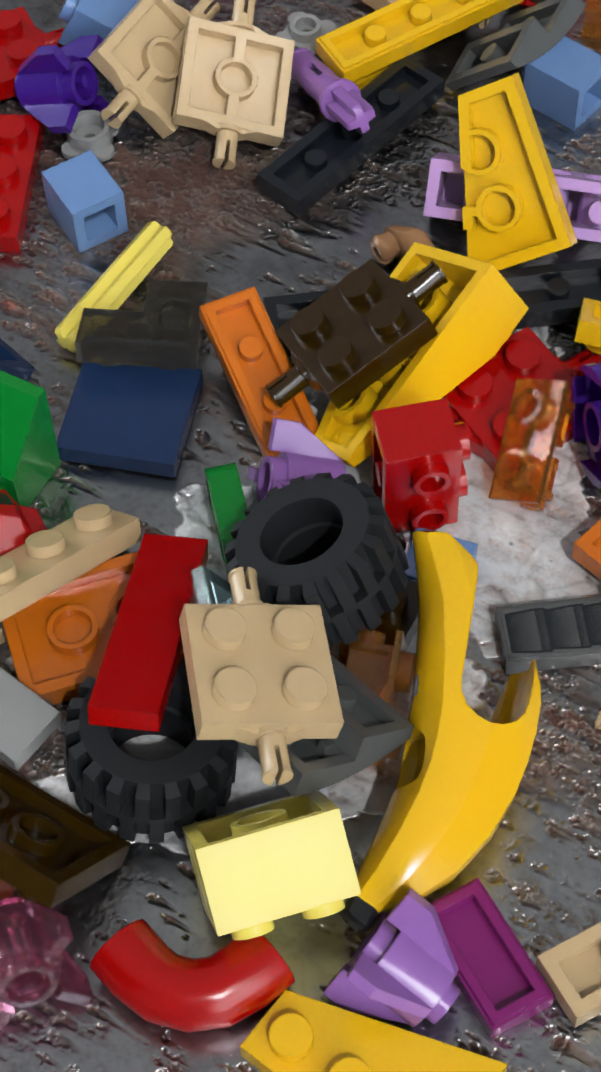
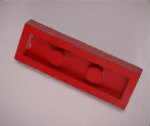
M0 114V252L21 253L45 132L44 125L32 115Z

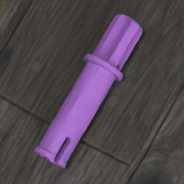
M307 48L295 49L291 79L319 103V109L324 117L332 122H339L348 131L355 129L360 134L369 131V121L376 116L375 110L361 97V92L357 85L349 79L337 76L332 69L321 62Z

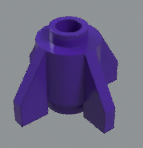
M99 35L80 36L61 48L57 45L39 46L18 69L14 88L21 106L52 133H71L78 112L83 110L101 112L109 105L102 95H97L98 78L95 69L91 65L92 63L88 59L90 54L103 41Z

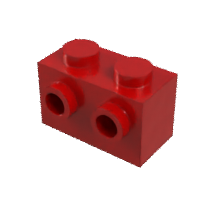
M444 398L371 411V487L375 495L379 496L395 532H407L417 528L433 531L445 524L456 523L458 519L459 497L467 496L468 494L467 477L462 461L470 459L471 447L466 425L463 421L454 422L448 399Z

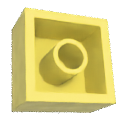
M319 790L298 797L290 795L182 826L203 908L218 937L231 933L233 940L256 938L269 933L275 928L273 920L300 912L303 919H318L330 916L345 908L344 899L362 894L340 809Z

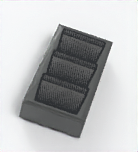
M601 596L496 607L495 622L505 674L521 673L529 670L531 660H536L538 671L601 664Z

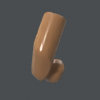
M400 225L386 227L384 232L375 235L370 243L371 252L376 261L385 265L395 259L400 262L414 242L431 247L435 246L427 233L422 229Z

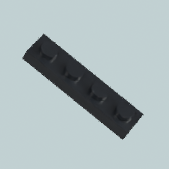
M408 57L394 62L360 90L361 97L375 110L376 116L369 121V131L363 134L358 133L355 129L348 131L339 122H332L327 118L324 119L257 174L258 190L300 217L444 96L445 79Z

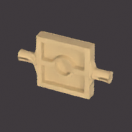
M139 0L88 57L90 62L105 76L118 93L109 105L101 111L103 121L113 116L107 123L108 126L115 129L119 128L134 110L163 139L176 131L180 125L172 124L185 26L190 16L211 21L220 12L218 2L207 9L214 0H200L189 12L177 5L173 0Z
M234 0L232 21L214 22L190 16L185 26L172 124L207 131L216 136L212 164L220 169L224 161L223 170L235 168L238 141L247 140L278 147L284 137L295 41L269 35L258 27L253 26L257 0H247L246 3L245 0Z
M238 567L228 574L233 603L184 604L179 618L197 740H235L258 747L263 783L272 786L276 777V784L282 785L293 778L287 745L301 739H335L343 727L344 719L321 606L263 603L260 599L256 570L252 567H247L244 575L243 567Z

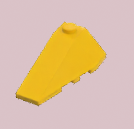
M414 242L389 277L405 283L429 265L431 261H434L442 270L448 283L443 284L419 302L422 311L429 317L438 335L340 409H337L330 400L315 436L333 451L344 464L355 468L371 455V411L443 398L492 359L501 346L509 339L513 330L529 308L492 263Z

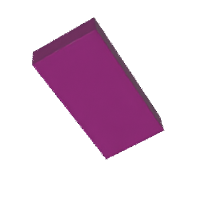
M479 878L430 903L435 907L459 969L454 981L461 989V993L491 1040L553 1005L554 994Z

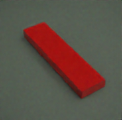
M144 533L87 706L89 725L152 732L160 731L183 649L179 618L184 604H195L192 584L197 599L208 560V539Z

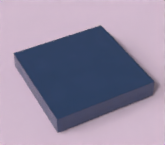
M87 352L57 438L60 459L175 478L203 385L202 369Z

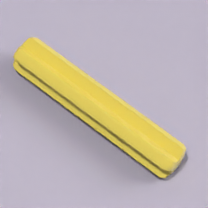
M156 221L148 222L59 323L54 333L57 336L56 342L62 348H67L74 354L84 350L173 246L172 232L167 226H161Z

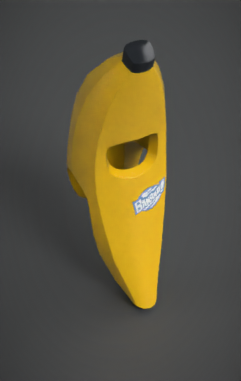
M420 530L412 533L417 572L418 630L408 722L414 726L410 739L405 742L399 779L395 791L391 796L376 834L357 873L362 894L347 898L344 902L345 908L338 912L346 924L357 932H367L376 916L392 911L411 888L424 898L451 883L487 845L515 798L536 736L541 707V685L536 660H531L529 670L510 674L497 702L491 722L477 715L464 698L462 693V674L475 601L478 563L453 536L445 532Z

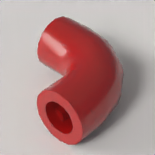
M144 919L136 920L115 933L98 950L90 964V969L111 994L142 1019L149 1023L186 1033L230 1028L268 1006L295 982L294 976L284 959L263 935L247 940H232L221 950L208 957L189 958L178 955L170 949Z

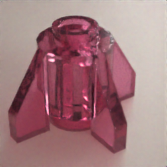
M22 897L0 900V1033L15 1015L14 1007L26 1008L35 1006L48 999L53 993L55 1000L84 1007L93 998L87 975L65 950L73 940L67 916L54 909H48L42 904L31 903Z

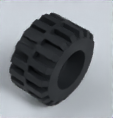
M330 472L317 473L313 479L305 480L304 476L290 480V484L281 489H278L276 486L266 492L265 499L260 503L253 502L244 511L247 517L245 520L235 523L230 532L234 540L226 544L225 557L229 563L225 566L228 574L235 568L243 567L245 575L247 567L254 568L257 572L260 599L263 603L320 605L329 650L332 649L334 643L343 641L345 645L359 640L357 634L365 629L372 632L382 624L380 616L384 612H393L400 602L396 593L406 589L408 577L405 570L409 568L408 559L379 496L375 495L373 488L367 483L361 482L357 484L354 476L341 474L333 479Z
M185 658L178 664L159 732L89 725L87 706L96 679L88 676L79 685V698H71L67 708V722H65L67 782L70 792H75L76 805L83 815L94 811V825L105 832L113 825L119 827V838L134 842L137 833L149 834V843L164 842V834L172 831L176 833L178 839L185 837L182 826L193 824L194 821L200 822L216 817L217 805L225 807L231 796L232 783H235L238 743L235 740H197ZM160 735L175 740L185 749L169 758L146 760L129 755L121 750L119 746L134 737Z

